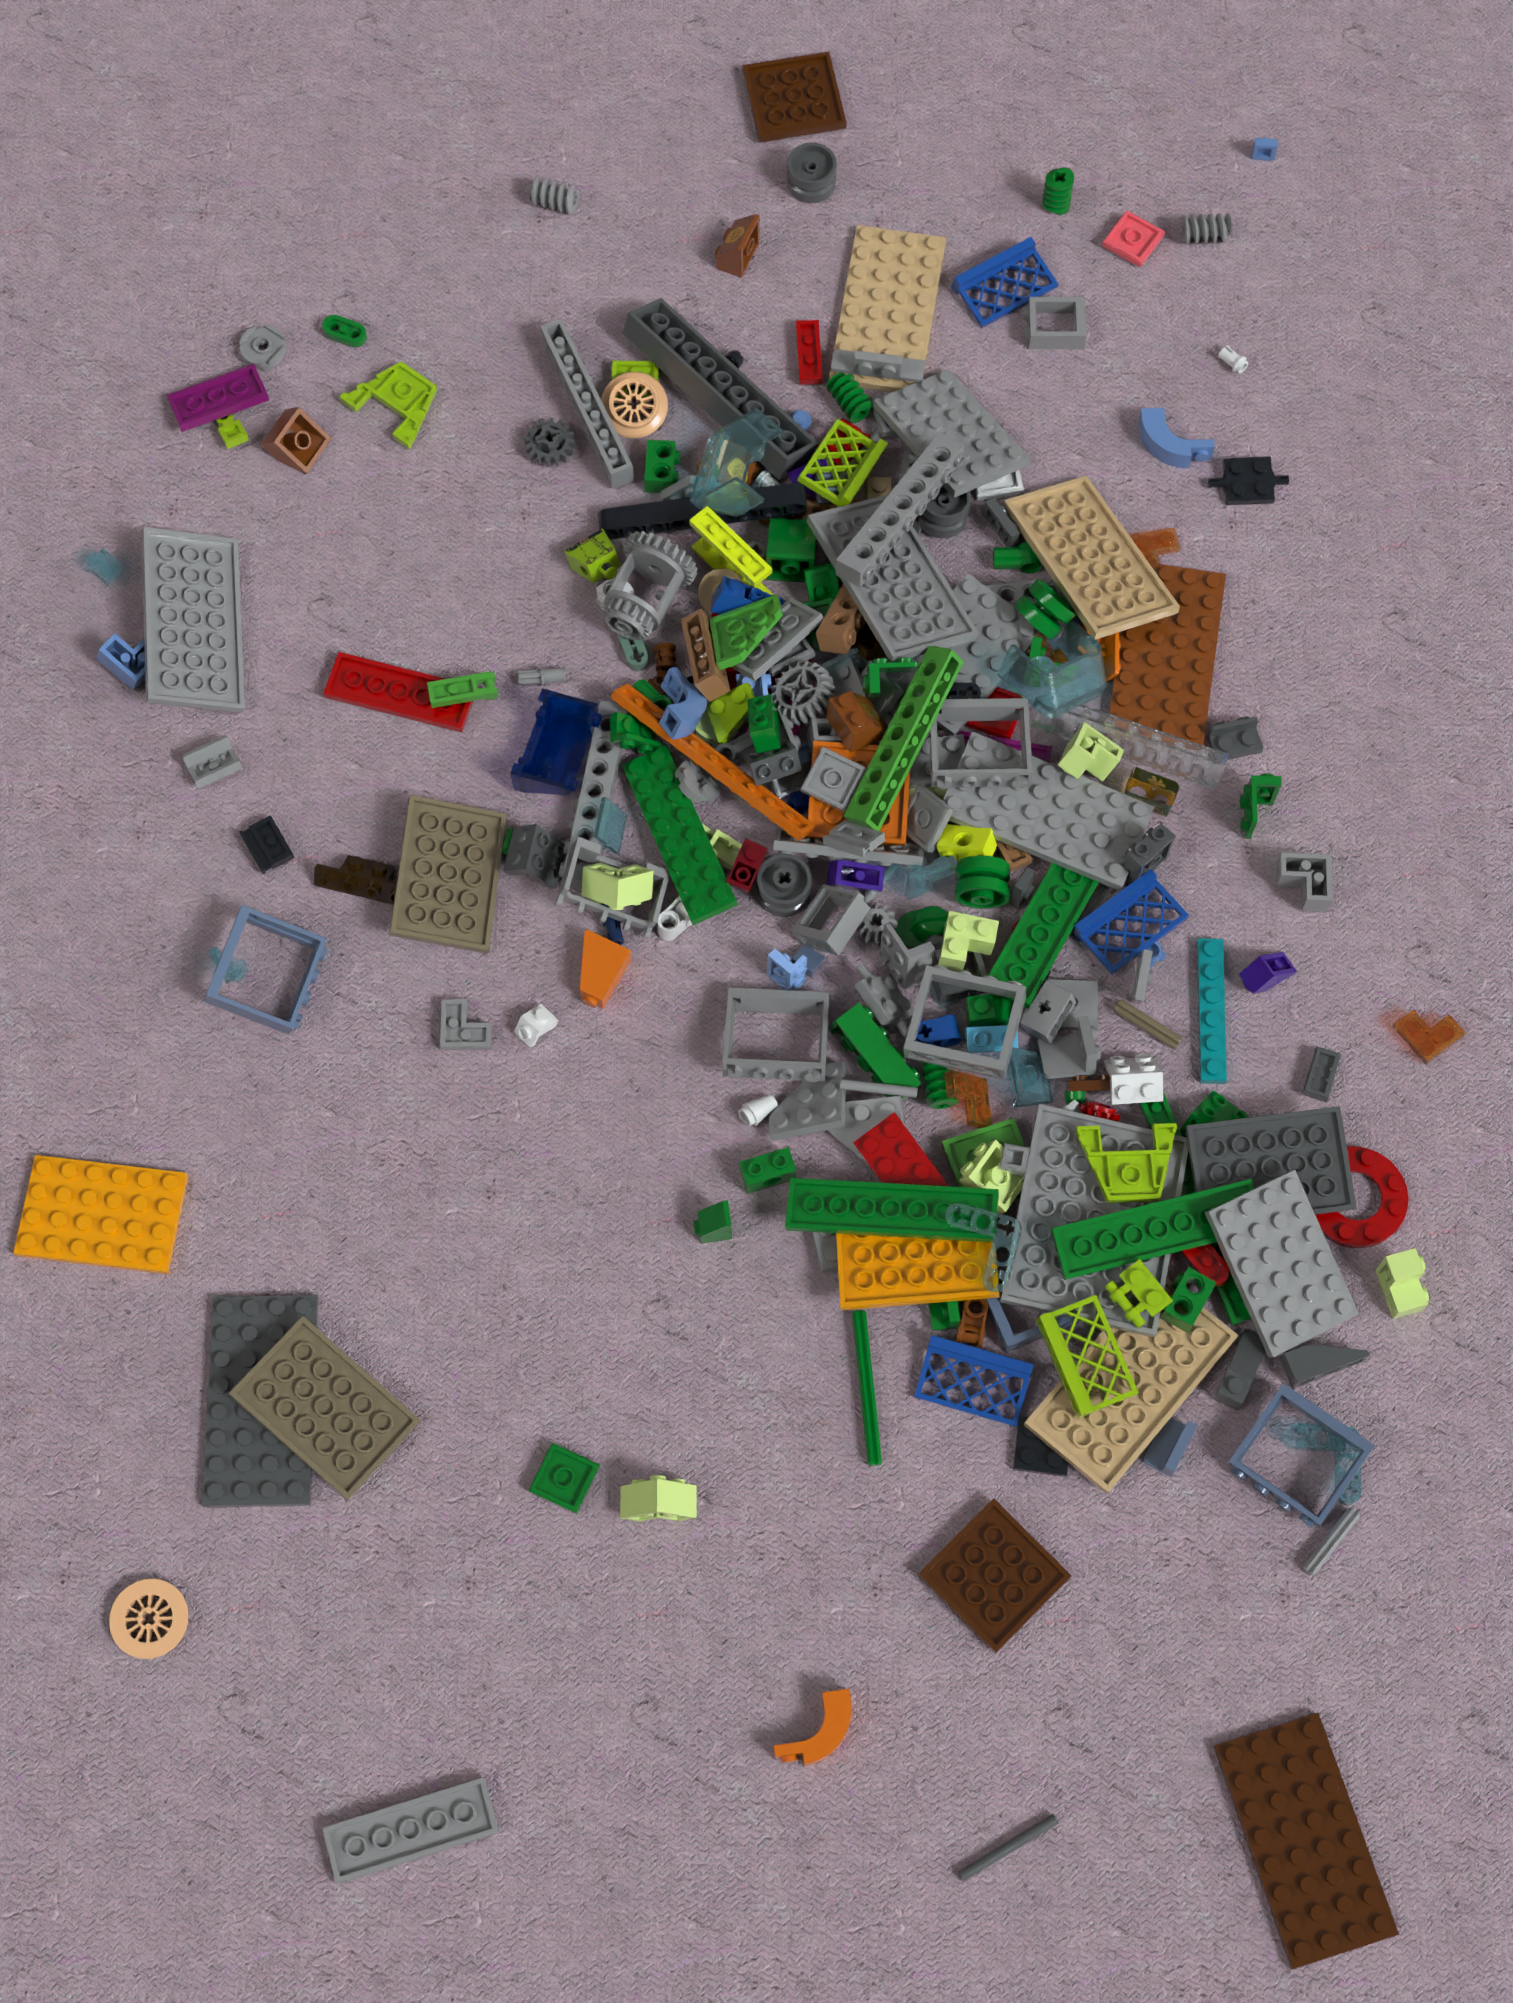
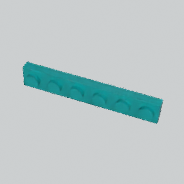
M1198 938L1197 975L1200 1083L1226 1084L1223 939Z

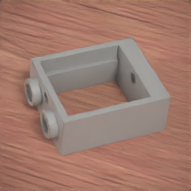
M1029 297L1028 306H1024V320H1028V326L1024 328V340H1028L1029 349H1084L1086 340L1085 297ZM1036 313H1073L1074 331H1036Z
M823 884L792 930V933L803 945L809 948L839 956L870 910V907L864 901V896L856 890L847 891L839 886L832 887ZM836 905L846 907L830 932L820 930Z

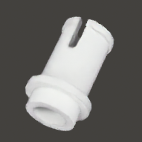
M1228 345L1218 355L1220 359L1232 367L1234 373H1242L1248 366L1247 358L1245 356L1241 357Z
M763 471L756 479L758 487L781 485L772 477L771 472Z

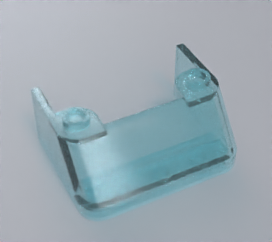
M755 408L714 432L706 443L690 502L698 509H704L708 506L713 512L731 516L743 515L748 510L763 503L764 498L745 483L749 464L759 461L765 454L766 443L781 435L783 430L760 410Z
M1073 619L1066 625L1055 647V650L1068 660L1067 662L1057 666L1046 656L1030 659L1013 644L1010 646L997 673L1022 698H1028V703L1045 717H1057L1100 697L1107 687L1101 645L1097 639L1094 640Z

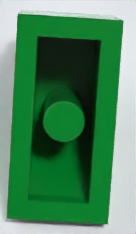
M994 994L967 997L965 1012L968 1027L1008 1026L1014 1001Z
M728 1200L721 1201L697 1212L698 1220H694L693 1223L695 1236L701 1237V1244L732 1239Z

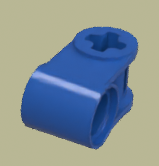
M951 1014L921 1021L916 1037V1042L939 1047L954 1046L962 1041L956 1016Z

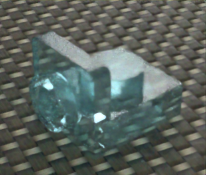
M102 548L99 553L94 550L85 560L88 564L84 570L93 572L109 586L125 567Z
M218 946L209 950V954L216 967L222 954ZM243 959L235 963L231 960L224 977L227 984L231 981L235 982L242 979L245 973L248 972Z

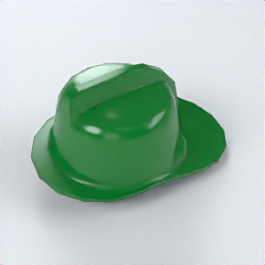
M928 906L905 913L897 922L896 933L906 946L914 948L922 945L930 936L937 934L943 936L948 912L937 906Z

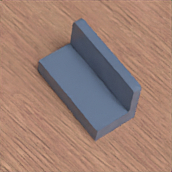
M1170 1418L1154 1437L1143 1459V1463L1171 1477L1198 1425L1187 1421L1184 1425Z

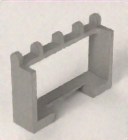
M578 837L570 848L555 905L560 907L563 900L577 905L576 913L582 914L584 908L601 914L600 922L605 923L607 917L624 923L622 930L628 931L631 925L645 930L643 938L649 939L652 928L658 922L670 875L669 871L650 863L644 866L654 871L653 887H656L647 921L612 910L609 907L568 892L577 858L591 864L601 862L617 869L627 867L628 865L599 855L600 844Z

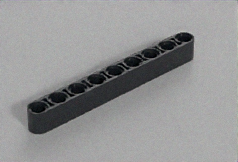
M790 483L606 508L598 512L599 530L603 529L609 540L628 538L635 531L639 533L644 531L649 535L650 532L657 534L693 529L690 526L689 520L706 506L726 524L798 515L807 510L806 488L801 483Z

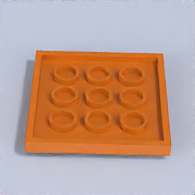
M813 741L811 768L822 746L868 768L878 745H868L849 752L844 743ZM910 771L880 829L885 835V842L882 843L884 845H906ZM809 796L808 820L815 827L807 835V838L823 840L824 835H830L829 831L844 820L848 821L843 817L845 813Z

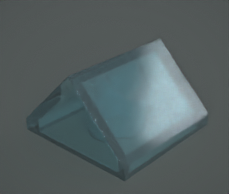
M1013 1047L1007 1069L1013 1107L1018 1108L1053 1102L1050 1082L1044 1076L1040 1053Z

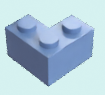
M114 633L98 650L96 659L134 691L145 680L144 639L133 649Z

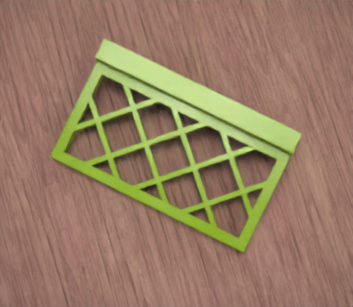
M837 419L797 481L837 505L836 508L849 505L876 465L888 443L881 438L876 443ZM838 428L846 433L847 437L839 438L836 429ZM856 443H862L868 447V450H858ZM841 444H850L852 451H844ZM827 445H835L838 452H829ZM847 457H855L858 464L849 465ZM832 458H841L843 465L835 466ZM817 459H826L828 466L820 467ZM846 471L848 479H840L837 472ZM831 472L834 480H825L822 473ZM816 473L819 481H813L806 477V475ZM828 486H836L839 495L837 496L829 491Z
M1097 1295L1051 1313H1045L1036 1319V1323L1078 1419L1139 1394ZM1093 1303L1096 1310L1094 1321L1079 1316L1083 1306ZM1078 1308L1076 1314L1070 1312ZM1065 1314L1074 1318L1070 1330L1067 1331L1060 1328L1055 1317ZM1077 1320L1091 1325L1087 1339L1072 1333ZM1095 1327L1106 1333L1107 1339L1104 1346L1090 1341ZM1062 1333L1067 1335L1066 1340H1064ZM1070 1337L1085 1343L1080 1356L1069 1351L1067 1345ZM1109 1343L1112 1347V1350L1107 1348ZM1088 1345L1102 1350L1097 1363L1083 1358ZM1105 1352L1116 1356L1118 1363L1115 1371L1101 1365ZM1073 1358L1078 1360L1076 1365ZM1081 1362L1095 1367L1091 1380L1080 1377L1078 1369ZM1119 1368H1121L1123 1374L1118 1373ZM1099 1369L1113 1375L1108 1388L1094 1383ZM1116 1377L1127 1382L1130 1389L1129 1392L1120 1394L1111 1390ZM1083 1383L1088 1384L1087 1390ZM1092 1387L1106 1392L1103 1402L1094 1406L1089 1398ZM1109 1394H1111V1395H1113V1396H1116V1397H1114V1398H1111V1399L1107 1400L1108 1397H1109Z

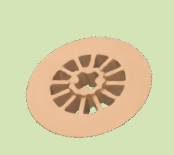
M628 372L617 376L606 386L601 397V401L617 434L623 437L642 438L648 436L662 425L667 415L668 400L665 390L655 378L645 373ZM631 385H636L634 394L631 392ZM627 387L629 395L625 394L622 389ZM639 387H644L645 389L638 395ZM647 392H650L651 395H652V396L643 398V397L646 395ZM617 394H620L625 399L616 398ZM632 399H636L637 403H641L637 405L636 409H632L631 405H628L632 402ZM654 401V405L645 404L646 402ZM614 403L624 404L618 407H614ZM644 408L651 409V414H648ZM625 410L620 416H618L616 413L618 411ZM630 413L629 421L623 420ZM639 413H642L646 419L641 421ZM633 415L637 416L638 422L632 423Z
M159 1579L137 1581L126 1587L113 1603L109 1617L112 1638L123 1652L132 1657L151 1659L162 1656L171 1651L185 1634L188 1624V1607L181 1592L172 1584ZM155 1596L160 1597L156 1605L153 1607V1598ZM145 1597H148V1607H147V1608L145 1607L144 1603L142 1602V1599L145 1598ZM164 1601H167V1602H168V1606H166V1607H164L163 1609L159 1610L160 1607L162 1606L163 1602H164ZM135 1603H139L142 1608L141 1611L133 1608ZM169 1610H172V1616L161 1617ZM129 1612H135L138 1614V1617L128 1618ZM147 1613L150 1615L156 1614L153 1617L155 1620L153 1625L149 1623L144 1625L146 1622L144 1616ZM172 1621L170 1628H167L161 1622ZM129 1622H138L135 1626L128 1629L127 1624ZM158 1627L167 1631L163 1637L159 1633ZM141 1628L136 1638H133L131 1634ZM153 1630H154L156 1636L158 1637V1640H157V1641H154V1642H152V1631H153ZM147 1631L146 1642H140L143 1635Z

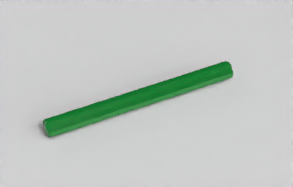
M856 1310L852 1313L867 1463L869 1466H879L882 1464L867 1315L865 1310Z

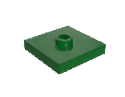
M551 1443L528 1491L577 1515L598 1473L600 1464Z

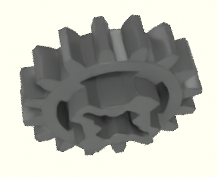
M550 418L549 422L541 419L540 425L535 422L532 423L533 430L527 429V436L524 437L526 453H529L530 460L537 459V465L546 462V467H549L552 462L559 466V460L567 462L566 455L572 456V448H575L574 432L570 431V426L568 424L563 426L562 420L554 423L553 418Z

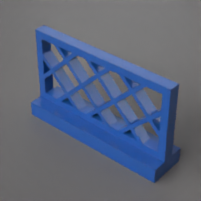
M1032 237L954 278L951 288L956 295L959 294L981 328L1028 304L1029 297H1041L1058 288V282L1035 249L1036 243ZM1033 257L1037 263L1036 269L1023 266L1024 260ZM1009 268L1018 270L1017 280L1005 277V271ZM1022 272L1034 275L1032 284L1020 281ZM1037 276L1046 278L1050 284L1046 287L1035 285ZM989 279L1000 281L998 290L985 287L986 281ZM1006 282L1015 285L1014 294L1001 291L1002 283ZM1018 286L1031 289L1030 295L1027 297L1016 295ZM970 289L981 291L979 300L970 298L966 291ZM983 293L996 295L995 304L982 301ZM999 296L1012 299L1011 305L1008 307L997 305ZM980 306L993 309L992 316L983 319L979 313Z
M1150 869L1074 925L1073 936L1078 942L1082 941L1110 974L1113 975L1139 956L1142 950H1147L1155 942L1187 920L1189 914L1157 881V875ZM1156 889L1162 896V903L1147 902L1148 894ZM1132 906H1142L1143 917L1128 916L1129 908ZM1147 907L1161 908L1160 919L1146 918ZM1164 909L1175 910L1180 917L1176 920H1164ZM1113 920L1124 921V931L1109 930L1110 922ZM1127 922H1141V933L1127 932ZM1145 923L1159 924V932L1155 935L1144 934ZM1094 934L1105 935V945H1094L1089 938ZM1108 935L1123 937L1122 947L1108 946ZM1126 937L1141 939L1140 946L1137 949L1125 948ZM1107 951L1122 953L1121 961L1113 966L1106 958Z
M931 1335L914 1397L1017 1427L1034 1364ZM932 1353L943 1356L948 1366L934 1373L929 1364ZM948 1358H952L957 1361L951 1364ZM960 1362H965L969 1364L973 1374L960 1380L953 1366ZM973 1365L983 1368L976 1371ZM950 1368L957 1382L943 1389L936 1376ZM927 1369H929L932 1375L925 1378ZM986 1369L993 1370L999 1381L988 1387L984 1386L978 1375ZM999 1372L1007 1374L1008 1376L1001 1378ZM976 1376L983 1390L969 1397L962 1383ZM1013 1376L1024 1379L1021 1390L1011 1395L1004 1381ZM934 1378L941 1391L933 1396L922 1394L923 1383ZM1001 1383L1008 1397L994 1404L987 1390ZM959 1385L967 1399L958 1404L952 1403L945 1392ZM985 1392L992 1406L984 1411L977 1410L971 1399ZM943 1394L946 1400H942L936 1397ZM1019 1395L1018 1403L1016 1404L1013 1398ZM1011 1400L1016 1409L1013 1420L1002 1417L997 1407ZM969 1402L972 1408L963 1406L962 1404ZM994 1409L997 1415L990 1414L987 1412Z

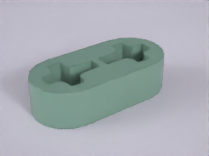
M619 635L620 646L629 668L634 671L645 669L648 665V653L642 638L634 640V645H630L628 639ZM634 652H637L638 657L641 658L640 662L634 659Z

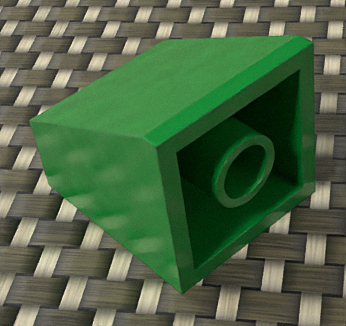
M783 517L777 519L770 518L766 563L772 567V574L766 580L805 583L803 569L815 567L817 541L807 523V519L788 520Z

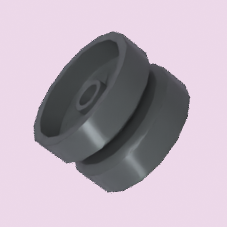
M805 143L797 146L790 153L787 160V184L790 193L799 201L806 203H818L826 200L833 194L836 187L837 163L834 153L828 147L819 143Z
M942 485L936 498L931 499L927 503L924 513L916 517L917 523L926 534L936 538H950L958 535L967 524L968 512L971 506L970 492L953 498Z
M778 854L764 861L758 870L757 896L761 906L767 912L779 917L797 915L805 909L811 896L812 876L809 867L802 859L792 854Z

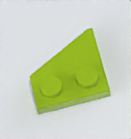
M748 682L730 690L711 702H707L706 708L718 743L720 744L727 743L728 740L726 738L735 728L739 729L748 716L747 699L755 698L752 687Z

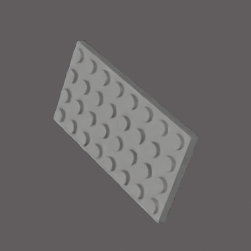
M888 495L808 515L807 523L835 570L836 559ZM913 526L908 532L905 531L897 547H892L888 552L885 562L876 567L872 578L869 581L866 580L861 587L841 578L890 662H898V658H913L924 655L929 645L949 648L977 640L979 633Z
M143 527L141 534L146 703L243 713L245 699L238 539Z
M972 731L956 769H1022L1021 751ZM1032 756V781L1029 787H974L970 789L950 787L947 789L943 801L954 809L949 821L961 826L992 828L995 840L1055 863L1065 869H1070V871L1082 874L1087 878L1099 881V883L1119 891L1123 888L1129 869L1124 866L1127 856L1125 852L1133 843L1141 842L1154 806L1132 798L1080 776L1077 779L1073 775L1065 773L1062 768Z

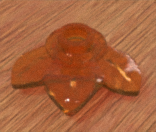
M1042 634L1041 646L1046 647L1045 649L1050 652V661L1069 664L1070 662L1062 649L1059 647L1055 650L1046 636Z

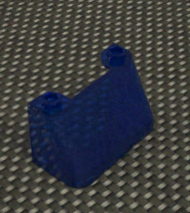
M542 688L538 701L542 702L543 705L540 706L539 711H536V722L523 757H519L518 764L514 763L510 773L513 788L515 791L522 793L570 795L571 791L575 792L579 781L577 775L594 728H598L600 725L602 714L599 713L598 703Z

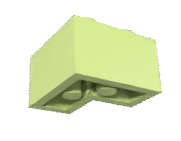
M1084 722L1068 741L1058 766L1065 773L1073 775L1077 779L1087 770L1091 776L1104 781L1120 762L1124 749Z
M601 862L584 866L581 896L587 897L598 904H606L612 910H622L628 905H641V902L652 899L654 871L636 864L619 869Z
M949 911L945 923L938 965L958 972L964 968L968 951L991 955L995 945L999 921Z
M1416 1248L1386 1256L1375 1270L1393 1319L1423 1311L1428 1305L1429 1295L1427 1289L1421 1286L1419 1281L1425 1273L1426 1266L1423 1257L1418 1255Z
M662 1475L650 1476V1480H632L631 1484L621 1486L620 1519L641 1522L657 1518L673 1521L697 1518V1486L686 1484L684 1479H671L668 1481L666 1476Z

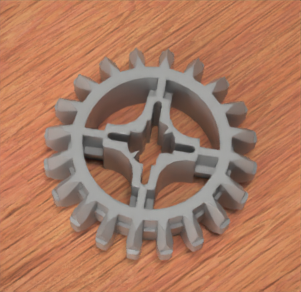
M806 661L804 665L798 662L796 667L789 665L787 672L781 671L782 677L775 678L777 685L771 687L773 692L771 695L777 713L778 709L783 708V716L786 715V718L790 716L792 722L798 726L801 722L808 725L810 719H817L816 716L819 714L824 715L823 710L828 707V701L834 697L833 692L836 691L833 685V678L829 675L828 671L816 662L812 664L809 661ZM813 681H817V687L813 686ZM788 699L793 701L792 706L788 705Z

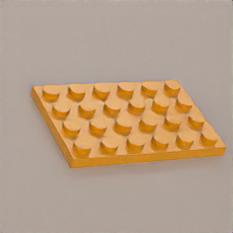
M35 1155L13 1254L17 1257L169 1275L188 1174L185 1172Z
M836 1233L841 1311L1000 1297L996 1246L993 1242Z

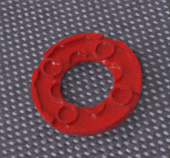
M1350 1146L1347 1147L1351 1173L1364 1174L1372 1182L1376 1183L1381 1194L1380 1208L1372 1217L1359 1221L1348 1219L1339 1212L1315 1216L1323 1234L1327 1236L1328 1240L1344 1247L1368 1248L1383 1243L1400 1227L1408 1209V1190L1402 1174L1388 1158L1368 1148Z

